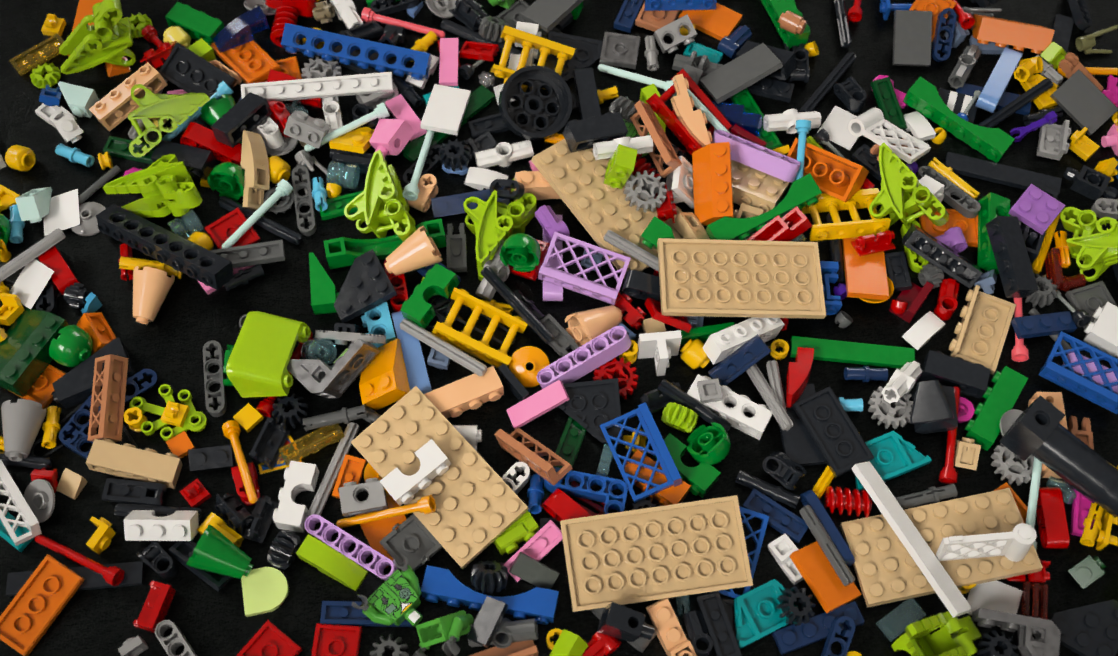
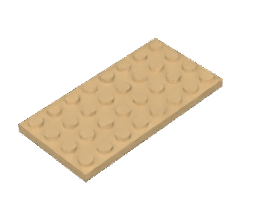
M565 139L533 156L531 159L532 163L598 246L631 258L626 272L628 270L643 272L649 266L604 241V236L608 230L613 231L658 258V250L654 247L649 249L641 243L643 240L640 238L654 216L657 217V210L655 208L654 212H652L648 208L647 212L644 213L643 208H640L639 211H636L637 206L630 207L631 201L625 200L627 195L624 194L625 185L622 189L603 184L610 158L595 160L593 148L571 153ZM668 219L663 221L672 228L675 239H683ZM618 259L612 261L617 270L623 268L625 264L624 261Z
M658 238L661 313L664 316L824 319L826 316L818 242Z
M415 386L353 439L351 443L382 478L387 476L396 467L404 475L411 476L416 474L420 469L421 463L415 452L431 439L449 459L451 465L448 466L449 469L441 476L437 475L431 480L432 483L426 489H420L414 494V498L405 505L417 503L423 496L432 495L436 503V511L434 513L424 514L417 511L413 512V514L457 564L464 569L527 512L529 508L419 388Z
M1010 488L904 510L934 554H936L943 538L1012 532L1017 524L1024 523ZM883 514L841 523L840 527L845 542L855 558L853 566L867 608L936 593ZM1034 545L1031 546L1025 558L1018 562L1009 560L1005 555L939 561L957 588L1041 571L1043 568Z
M737 495L560 521L573 612L604 608L611 602L625 605L753 586Z

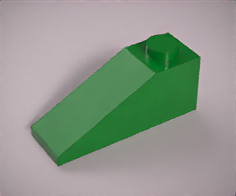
M311 252L309 253L312 309L315 315L335 313L337 311L333 305L339 292H337L334 283L314 253Z

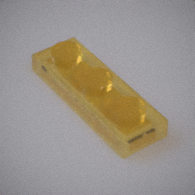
M57 33L9 61L18 74L22 76L38 67V65L59 55V47L64 40Z
M339 424L325 426L278 450L286 466H288L291 461L298 462L300 459L316 453L330 444L336 443L345 435Z

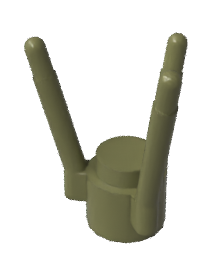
M1118 25L1078 37L1076 39L1077 50L1084 51L1085 54L1112 53V50L1092 48L1096 44L1095 37L1117 29Z

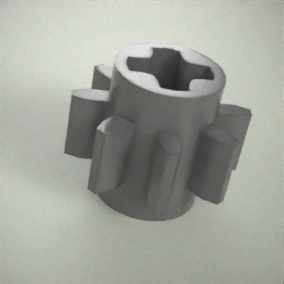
M932 263L922 266L923 269L918 274L921 285L924 286L928 281L934 285L933 289L939 287V283H942L941 280L944 279L943 271L935 265L933 266Z

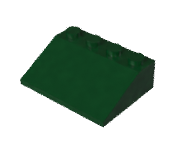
M25 308V311L6 331L7 338L0 342V386L24 397L53 360L49 355L51 341L53 338L57 340L60 335L58 332L69 325L67 321L50 312Z

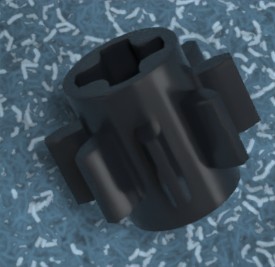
M74 283V285L66 287L64 300L70 304L69 307L79 309L80 306L86 304L85 299L90 294V291L84 288V284Z

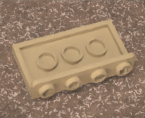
M731 159L733 203L740 206L741 203L763 209V214L776 207L791 182L783 181Z
M975 285L973 290L969 289L965 300L968 303L961 310L960 317H962V321L956 325L954 333L957 336L956 339H952L948 350L951 351L950 357H959L966 362L981 364L991 369L990 374L993 375L999 362L1016 304L979 291L980 286Z

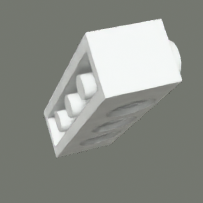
M752 317L711 334L704 344L703 350L714 365L723 361L757 334L764 342L776 338L785 324L780 318Z
M698 374L687 394L701 403L697 382L710 380L711 378ZM720 385L723 396L722 401L704 403L703 405L730 422L732 427L760 440L772 417L770 409L763 404L751 401L745 395L733 392L725 385ZM725 403H731L734 407L729 408ZM744 413H751L753 417H746Z

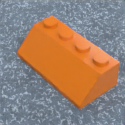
M977 14L973 16L975 19L973 38L978 39L977 43L988 44L989 41L996 42L995 46L1005 48L1006 45H1012L1015 50L1024 51V48H1029L1032 53L1042 54V51L1051 44L1055 31L1044 26Z
M795 138L787 154L788 157L796 160L798 138ZM806 142L803 176L810 173L821 192L847 202L861 189L869 171L857 163Z
M730 142L710 143L692 152L694 215L702 226H707L725 216L734 218Z

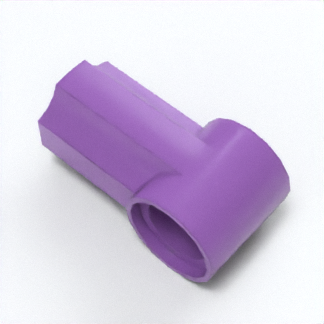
M543 205L539 207L535 212V217L544 229V234L549 243H551L554 232L570 236L568 227L564 221L558 219L550 206Z
M960 227L950 228L944 235L934 237L957 253L964 251L968 247Z

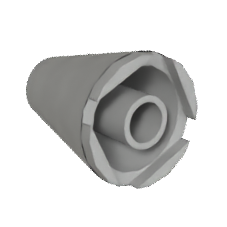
M18 399L17 403H10L11 400H7L2 403L1 417L4 451L11 461L18 462L28 457L46 417L47 409L43 410L42 404L32 400Z

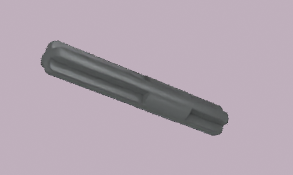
M810 505L804 506L800 509L799 513L844 586L853 583L855 577Z

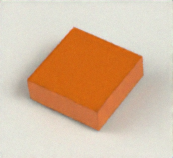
M185 431L166 441L172 454L177 455L180 459L188 455L189 449H195Z

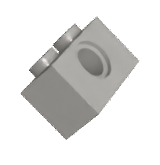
M378 478L366 479L365 483L361 484L348 482L343 484L344 487L338 488L341 510L344 517L388 509L385 488ZM362 491L369 493L365 501L357 499L358 494Z

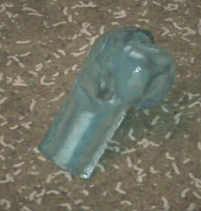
M1052 476L1049 477L1047 486L1059 487L1063 493V502L1072 504L1073 500L1076 499V493L1065 481Z

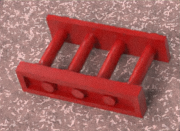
M684 69L680 70L676 75L683 74V77L687 78L689 90L728 130L732 125ZM673 84L660 97L655 93L646 102L686 147L687 152L692 155V152L702 148V146L677 119L675 111L671 112L665 105V102L676 93ZM707 120L711 126L707 131H710L713 136L716 128Z

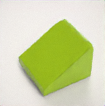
M1052 42L1040 56L1048 64H1052L1054 69H1057L1059 62L1065 59L1064 57L1067 53L1061 46Z

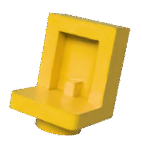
M1086 127L1081 131L1076 130L1070 137L1072 141L1069 145V149L1085 161L1100 147L1085 135L1088 131Z
M1 293L0 299L3 305L0 307V325L10 326L25 310L17 295Z
M92 516L90 521L98 528L86 545L100 555L103 550L109 547L111 539L116 532L111 528V522L103 517L98 520Z

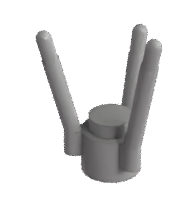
M301 150L296 153L295 160L298 163L296 166H305L313 172L314 168L312 166L315 164L327 176H331L330 172L316 160L315 156H311L309 152ZM299 173L301 181L303 182V173Z

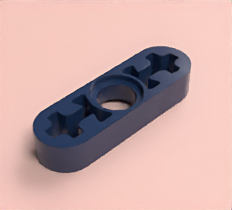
M951 8L942 10L937 17L931 53L932 58L936 62L948 59L951 54L957 17L956 12ZM948 13V17H951V19L946 22V18L943 16ZM944 30L948 33L947 40L940 38V31ZM942 48V52L945 53V55L940 57V54L937 53V51L941 50Z
M143 369L127 379L126 385H132L135 388V393L130 396L125 395V404L155 386L157 375L153 370ZM143 375L147 377L151 375V383L147 381L140 385L142 389L139 390L137 383L143 380Z
M843 615L834 618L821 656L847 655L855 631V623L852 618ZM845 622V624L848 626V629L842 631V628L839 627V623ZM835 634H841V636L845 637V640L834 636ZM835 641H838L842 646L841 652L837 655L831 652V645Z

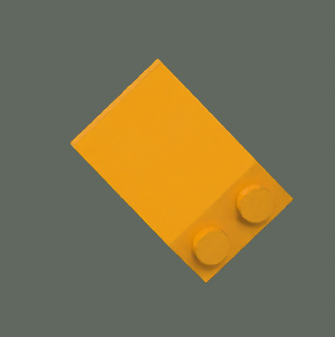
M398 338L378 347L380 352L362 371L360 376L359 389L362 404H366V406L375 410L400 400L410 391L401 343Z

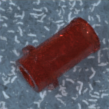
M1081 273L1069 277L1062 276L1057 281L1058 288L1063 291H1069L1070 288L1086 284L1085 276Z

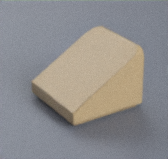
M653 318L643 320L644 334L666 332L663 322Z
M65 468L56 490L75 500L87 484V480L83 476Z

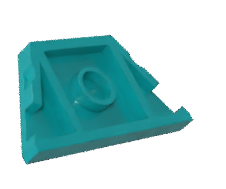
M895 431L865 442L874 456V459L870 462L884 482L927 465L932 461L928 455L925 457L915 450L916 447L913 444L905 441ZM856 476V489L861 492L865 488Z
M773 579L734 599L736 641L739 649L787 625L786 616L780 618L779 615L782 613V610L776 608V605L781 604L777 598L783 595L782 592L785 590L783 585L777 580Z

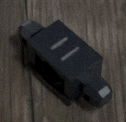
M1084 165L1080 172L1074 168L1067 167L1063 174L1066 179L1074 181L1070 188L1071 190L1094 201L1099 199L1101 195L1108 199H1114L1118 193L1114 187L1107 186L1111 177Z

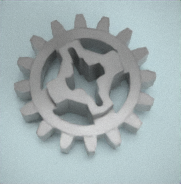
M316 56V60L310 58V63H304L305 68L301 69L302 79L342 76L341 66H339L338 61H326L319 59L318 56Z
M644 170L643 175H641L637 171L636 175H630L629 180L625 183L624 194H627L625 200L631 201L630 207L636 205V211L643 208L644 213H646L647 209L650 208L654 212L655 208H660L662 202L664 203L666 199L667 189L664 188L666 183H660L661 177L655 178L654 172L648 175L647 171Z
M879 386L877 392L874 391L871 395L872 398L868 401V404L871 405L868 412H874L871 418H878V425L885 423L886 429L890 425L894 429H897L899 425L904 427L907 422H910L913 401H909L912 395L904 394L898 402L890 404L884 400V396L881 393L883 387Z
M1003 444L997 445L994 449L995 452L991 455V458L994 459L991 466L997 467L994 473H1001V480L1007 478L1009 484H1012L1014 481H1016L1017 485H1021L1023 481L1027 484L1032 477L1034 456L1030 455L1023 461Z

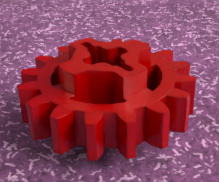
M615 357L611 362L608 361L594 370L595 377H593V381L618 378L620 396L625 400L627 393L632 395L633 389L637 388L636 381H638V375L635 374V367L630 368V361L625 364L623 363L624 358L616 361Z

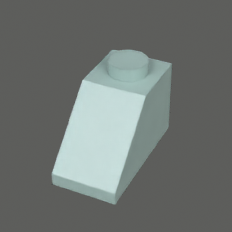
M59 81V88L72 113L78 117L91 118L92 112L89 109L96 102L100 101L94 89Z
M51 187L32 189L15 198L21 221L30 220V223L42 221V217L49 214Z

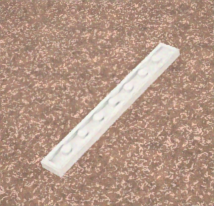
M392 72L249 83L241 84V96L243 99L251 92L266 98L267 101H290L394 92Z
M871 462L855 464L851 468L952 617L968 613L972 609Z

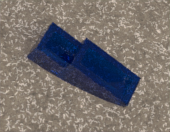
M260 6L240 15L214 37L213 41L217 49L221 53L254 40L252 34L269 28L267 18Z
M711 101L732 125L730 128L737 124L753 135L760 137L763 125L761 114L746 113L744 105L723 102L717 104V102Z

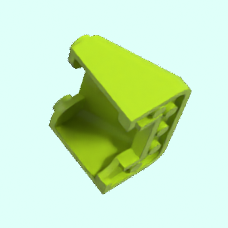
M261 311L248 312L226 365L227 376L242 398L288 396L290 387L293 385V377L288 372L287 366L296 342L305 343L310 338L311 330L306 323Z

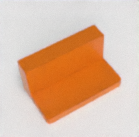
M102 312L83 313L77 323V326L84 329L93 341L91 356L116 338Z

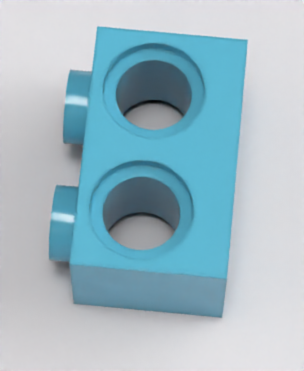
M387 302L365 312V315L361 316L363 327H368L369 333L365 334L386 335L385 344L396 339ZM374 317H380L378 320H372ZM370 343L372 345H375L377 348L382 345H385L378 343Z

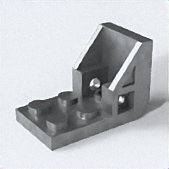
M358 338L349 345L348 351L338 358L332 366H328L322 360L290 359L287 370L310 393L328 399L340 398L380 350L375 345Z
M982 608L972 612V621L978 622L977 626L991 628L998 625L1001 626L1003 631L1015 632V630H1018L1017 649L1022 656H1059L1061 631L1052 620Z

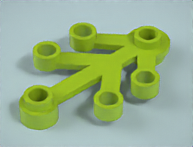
M161 385L158 392L165 399L166 404L168 401L175 402L170 385ZM169 389L167 393H162L163 390ZM184 389L178 393V399L184 405H188L190 410L183 427H165L169 424L162 423L159 419L154 422H143L141 431L145 435H152L156 430L162 428L160 435L163 440L168 441L183 431H202L206 427L207 418L204 413L196 411L192 403L191 393ZM188 394L186 399H182L183 395ZM134 397L129 404L130 408H139L142 414L149 412L162 416L165 409L164 407L147 403L143 397ZM199 419L197 423H192L193 420ZM147 426H151L150 430L145 431ZM166 432H171L169 436H164Z

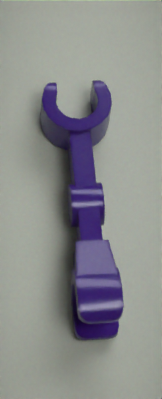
M1051 111L1044 118L1032 122L1026 127L1013 128L1010 131V135L1018 133L1019 136L1015 137L1014 142H1019L1029 132L1036 131L1046 124L1051 125L1057 122V114L1055 111Z

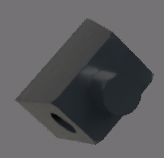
M611 602L602 612L597 632L628 642H634L639 637L651 640L655 627L644 623V614Z

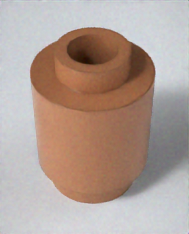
M788 10L786 13H782L778 20L780 28L795 35L797 33L801 35L807 25L804 17Z

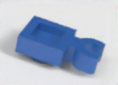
M46 85L45 89L42 88L39 102L47 106H59L62 95L60 88L53 89L50 88V85Z

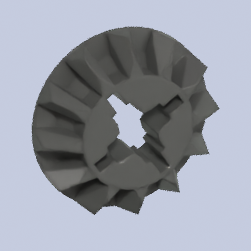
M276 187L269 189L265 193L264 202L276 191ZM293 192L288 196H281L282 201L278 205L275 202L268 211L274 212L276 215L278 212L285 214V211L291 209L292 204L295 203Z

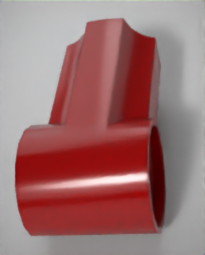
M942 279V283H940L934 314L942 321L949 320L958 306L959 283L955 279Z
M596 632L592 636V640L587 643L588 647L582 656H608L621 645V642L618 638Z

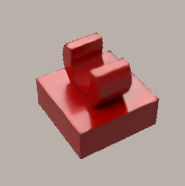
M46 468L41 470L34 469L30 474L31 480L44 479L48 481L54 493H56L58 486L57 469L53 471L46 470Z
M198 478L179 491L192 508H197L211 497Z

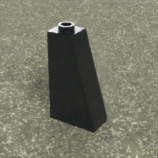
M119 337L115 338L52 383L55 390L52 392V396L57 404L60 403L67 409L86 401L92 395L95 358L109 354L129 358L126 347ZM130 358L128 359L127 379L135 375Z

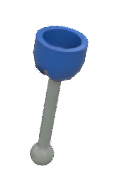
M976 90L965 111L956 115L968 121L967 113L975 100L979 98L981 92Z

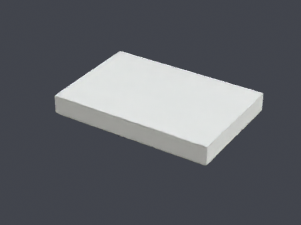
M434 84L420 128L458 135L471 91Z

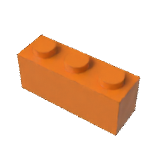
M637 449L631 459L640 462L643 453ZM648 456L645 457V460L643 462L644 464L650 465L652 467H654L656 464V462ZM627 462L624 469L625 473L634 476L638 465ZM641 467L638 478L649 481L652 470ZM658 472L655 473L652 483L658 485L668 482L665 475ZM682 480L683 484L676 487L673 485L648 498L653 497L659 502L660 506L679 504L686 498L691 486ZM635 482V486L641 489V493L645 492L647 484Z

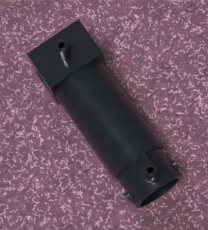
M1039 396L1016 419L999 442L1023 461L1030 455H1033L1089 501L1097 503L1116 518L1118 516V469L1063 427L1060 422L1065 414L1042 396Z

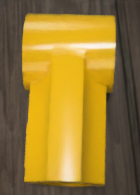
M1041 57L1020 60L1019 66L1013 72L1014 78L1020 82H1026L1034 74L1041 73L1043 71Z
M212 512L197 529L203 535L210 524L238 548L244 539Z

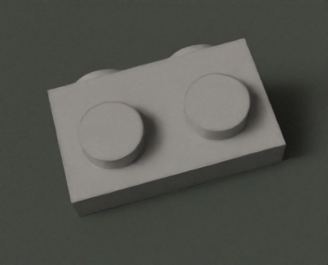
M295 110L288 117L284 134L319 148L323 137L329 132L331 125L327 124L323 119L308 116L304 111Z
M1065 120L1063 125L1046 124L1040 127L1037 156L1060 160L1063 154H1067L1070 145L1067 143V139L1071 134V128H1069L1070 120Z

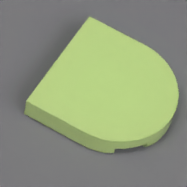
M262 567L252 569L247 577L243 575L241 578L246 617L275 611L288 596V581L283 573L276 568Z

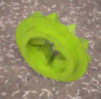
M132 14L129 18L133 38L143 37L141 35L142 29L145 26L152 25L151 19L146 14Z
M46 62L42 66L38 65L37 69H32V74H30L31 82L38 88H45L46 85L52 87L61 77L59 68L53 63L47 64Z

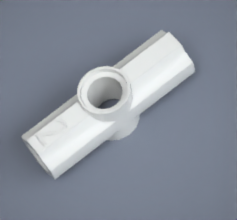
M330 0L339 20H343L348 30L363 24L352 0Z
M338 96L322 98L325 121L331 125L328 132L330 133L343 126Z
M789 109L782 114L765 115L763 118V128L767 132L786 130L788 134L797 133L795 129L796 120L811 121V128H819L822 117L820 112L817 111L798 112L796 109Z
M650 135L634 138L622 137L613 139V141L594 143L592 150L595 160L611 158L619 144L638 150L637 154L653 152L654 145Z
M525 140L513 144L501 142L496 145V148L476 152L474 156L478 168H487L495 165L507 167L512 164V161L534 156L531 141Z
M916 361L907 362L900 370L896 369L881 392L886 402L890 404L898 402L904 394H909L922 373L919 363Z

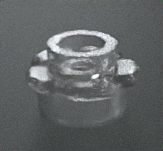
M486 71L478 75L479 83L483 86H494V76Z

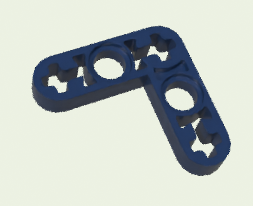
M92 395L88 397L60 430L58 436L64 446L86 460L90 450L83 452L81 447L87 442L93 445L92 441H87L89 421L81 425L78 423V420L84 415L90 417L88 409L91 408ZM67 434H69V435H72V434H73L74 438H73V439H70V438L67 439V438H66V435H67Z

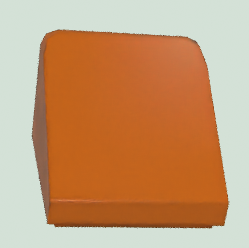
M122 57L123 60L128 61L127 57ZM105 63L108 77L130 72L129 66Z

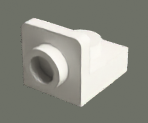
M70 113L53 123L66 143L69 141L75 143L82 138L80 134L84 131L78 126Z

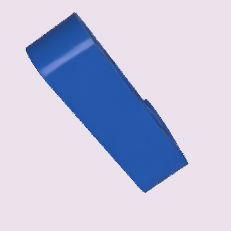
M554 467L556 473L561 469ZM570 470L555 485L544 479V487L548 492L553 493L558 488L571 497L605 503L603 514H609L608 511L611 509L618 512L624 511L628 487L620 479ZM572 481H577L580 483V485L578 487H572L569 485V483ZM598 485L601 487V490L593 491L590 487ZM614 489H619L622 491L623 494L617 496L614 495L612 491Z

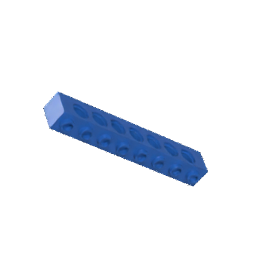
M285 23L281 45L286 49L285 51L292 54L302 52L304 56L314 58L315 55L321 56V59L326 61L335 59L344 65L354 63L357 64V67L363 69L372 67L378 72L391 71L396 76L404 77V74L410 75L415 80L428 79L432 61L430 53ZM306 38V43L299 45L300 39ZM324 42V47L317 49V44ZM341 45L343 47L339 53H335V48ZM354 50H361L358 56H352ZM373 53L379 54L376 60H370V56ZM396 57L397 60L394 64H388L389 58ZM408 61L415 62L412 68L406 67Z

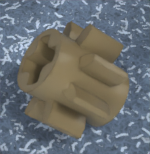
M327 1L315 3L316 7L313 8L315 20L321 21V24L332 22V17H335L334 6L328 4Z

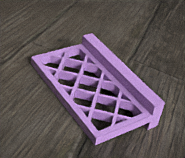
M554 232L545 259L539 270L538 279L615 305L631 258ZM556 240L565 241L568 247L558 251L555 246ZM579 246L583 247L587 254L577 258L573 249ZM570 250L574 260L564 264L560 254ZM596 253L603 254L606 260L596 264L592 255ZM556 256L561 263L556 268L547 266L549 259ZM589 257L593 266L583 270L579 261ZM617 259L624 261L623 268L615 271L611 262ZM576 263L580 272L574 275L570 274L566 267ZM608 264L612 273L602 277L598 268ZM595 269L599 279L595 281L588 280L585 273ZM614 276L617 281L616 289L608 287L604 280Z

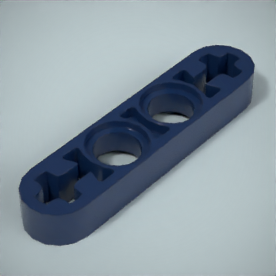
M811 489L800 494L803 506L810 505L847 566L853 565L855 558L817 495Z

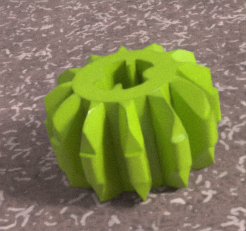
M669 402L662 412L661 420L663 423L684 433H691L697 424V413L681 404Z

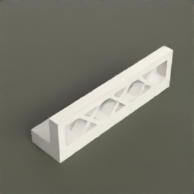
M0 459V495L9 497L6 504L0 503V520L15 546L42 533L37 518ZM8 510L19 513L16 520L6 519L5 516ZM18 526L26 527L29 530L28 533L19 537L15 534Z

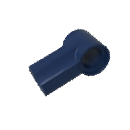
M745 25L739 26L729 37L725 36L722 38L717 49L731 59L736 58L737 52L746 41L752 38L750 28Z

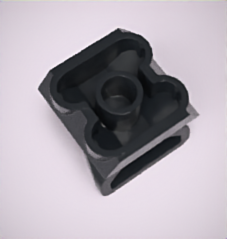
M938 380L917 383L916 391L911 393L913 406L910 416V424H914L915 432L927 434L950 431L957 428L958 418L954 387L941 386Z

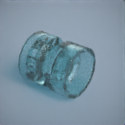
M331 161L327 170V183L343 185L344 188L355 190L360 176L359 165L347 163L344 167V164L341 162Z
M192 209L183 215L181 219L175 218L167 223L172 233L188 239L193 232L205 231Z
M310 339L303 344L301 355L303 359L322 360L329 365L335 360L337 349L331 340Z

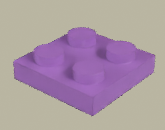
M1031 184L1008 213L1016 216L1018 220L1043 235L1065 205Z

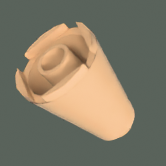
M424 226L419 227L386 257L387 262L384 265L390 274L394 273L396 276L443 261L438 247L432 237L427 236L426 233L428 231Z
M136 266L133 270V317L136 318L138 323L148 324L154 321L174 283L175 276L172 275L170 278L167 276V272L151 267H144L143 270H138L139 266Z
M610 305L572 313L565 318V323L568 322L566 331L580 347L609 329L618 326L622 322V312L618 307Z

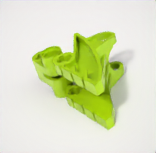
M103 0L93 6V15L85 16L67 37V40L59 47V53L64 56H70L62 64L61 73L67 75L81 72L104 62L120 66H131L135 63V54L128 49L133 45L129 17L122 18L120 0ZM129 56L132 59L125 61L122 59V57Z
M142 84L134 85L131 88V97L139 107L128 114V119L137 131L138 136L129 144L131 155L134 157L144 156L161 142L162 131L166 133L174 131L178 128V125L185 122L189 118L188 116H192L199 110L198 107H202L210 98L205 93L159 94L154 93ZM142 88L145 90V96L143 98L135 97V89ZM149 118H158L159 126L157 127ZM165 118H167V120L171 119L170 127H167V125L166 127L163 126V120ZM136 119L142 120L145 126L144 131L141 130ZM156 131L158 137L155 140H151L147 137L148 132ZM144 136L146 143L141 147L142 152H134V144L140 145L143 142L140 138Z
M882 143L879 146V166L882 178L881 191L869 206L870 214L877 219L889 214L890 226L900 219L908 230L911 227V221L924 214L937 226L946 224L949 220V214L943 204L927 187L922 186L916 175L885 143ZM876 205H882L878 214L873 213ZM937 211L941 215L937 216L934 213Z
M381 150L374 152L370 161L364 191L346 205L344 214L349 220H357L356 228L361 233L373 231L378 238H385L388 230L393 229L404 242L416 231L415 220L408 213L409 204L402 195L403 189L395 168L392 164L387 165L384 154ZM352 208H358L355 214L349 215V211ZM366 221L367 227L361 228V224Z
M175 154L162 156L147 169L122 176L103 186L106 194L141 193L142 199L133 201L121 208L142 218L165 217L171 212L173 216L180 217L187 214L191 208H195L202 203V198L184 162H178Z
M496 190L492 192L487 202L477 197H469L464 201L463 207L468 214L465 217L466 227L476 236L475 250L478 279L480 281L483 279L481 271L485 263L493 259L498 247L512 234L524 233L525 226L535 216L537 203L536 197L533 194L524 193L520 199L511 202L509 205L498 201ZM471 202L478 204L476 209H469L467 205ZM469 219L473 221V224H470L468 222Z
M1066 207L1061 211L1060 219L1063 227L1074 233L1073 238L1067 239L1066 242L1071 257L1076 259L1077 266L1080 268V276L1083 280L1088 282L1095 281L1110 265L1118 264V221L1116 219L1103 217L1097 220L1094 211H1082L1074 207ZM1106 223H1109L1111 228L1103 230L1102 225L1106 226ZM1093 268L1096 271L1091 277L1084 275L1085 270Z
M947 611L906 626V633L901 635L891 647L894 652L905 650L911 656H971L978 651L973 642L981 638L982 635L970 616L958 619V617L953 618L950 612ZM940 628L938 631L930 635V632Z

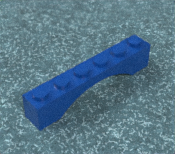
M428 565L426 567L421 587L422 597H425L426 601L438 603V600L447 602V605L452 607L465 605L469 606L470 610L480 611L488 595L478 593L466 587L448 569ZM536 587L515 596L488 597L506 603L509 607L505 614L513 615L515 619L526 620V618L537 620L538 624L548 625V622L554 623L559 591Z

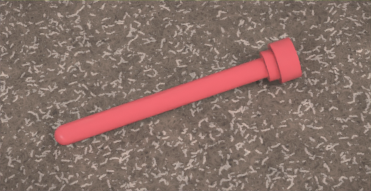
M364 7L362 10L361 20L368 23L375 20L385 24L405 27V29L424 34L433 31L437 37H445V32L379 15L372 11L371 8Z
M1014 298V304H1016L1014 318L1023 317L1022 298ZM1015 333V346L1011 350V357L1013 361L1024 362L1029 359V350L1024 345V339H1018Z

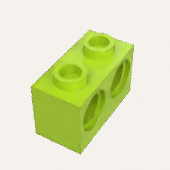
M619 144L607 164L603 184L609 185L612 188L622 189L634 170L638 150Z

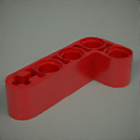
M195 122L189 123L180 139V144L210 150L215 159L222 163L232 162L239 166L241 165L242 144L238 143L232 148L218 142L213 130Z

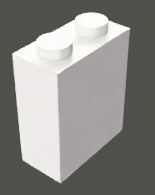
M1107 302L1102 308L1099 306L1092 317L1095 320L1094 322L1090 321L1084 332L1087 334L1083 341L1118 359V307Z

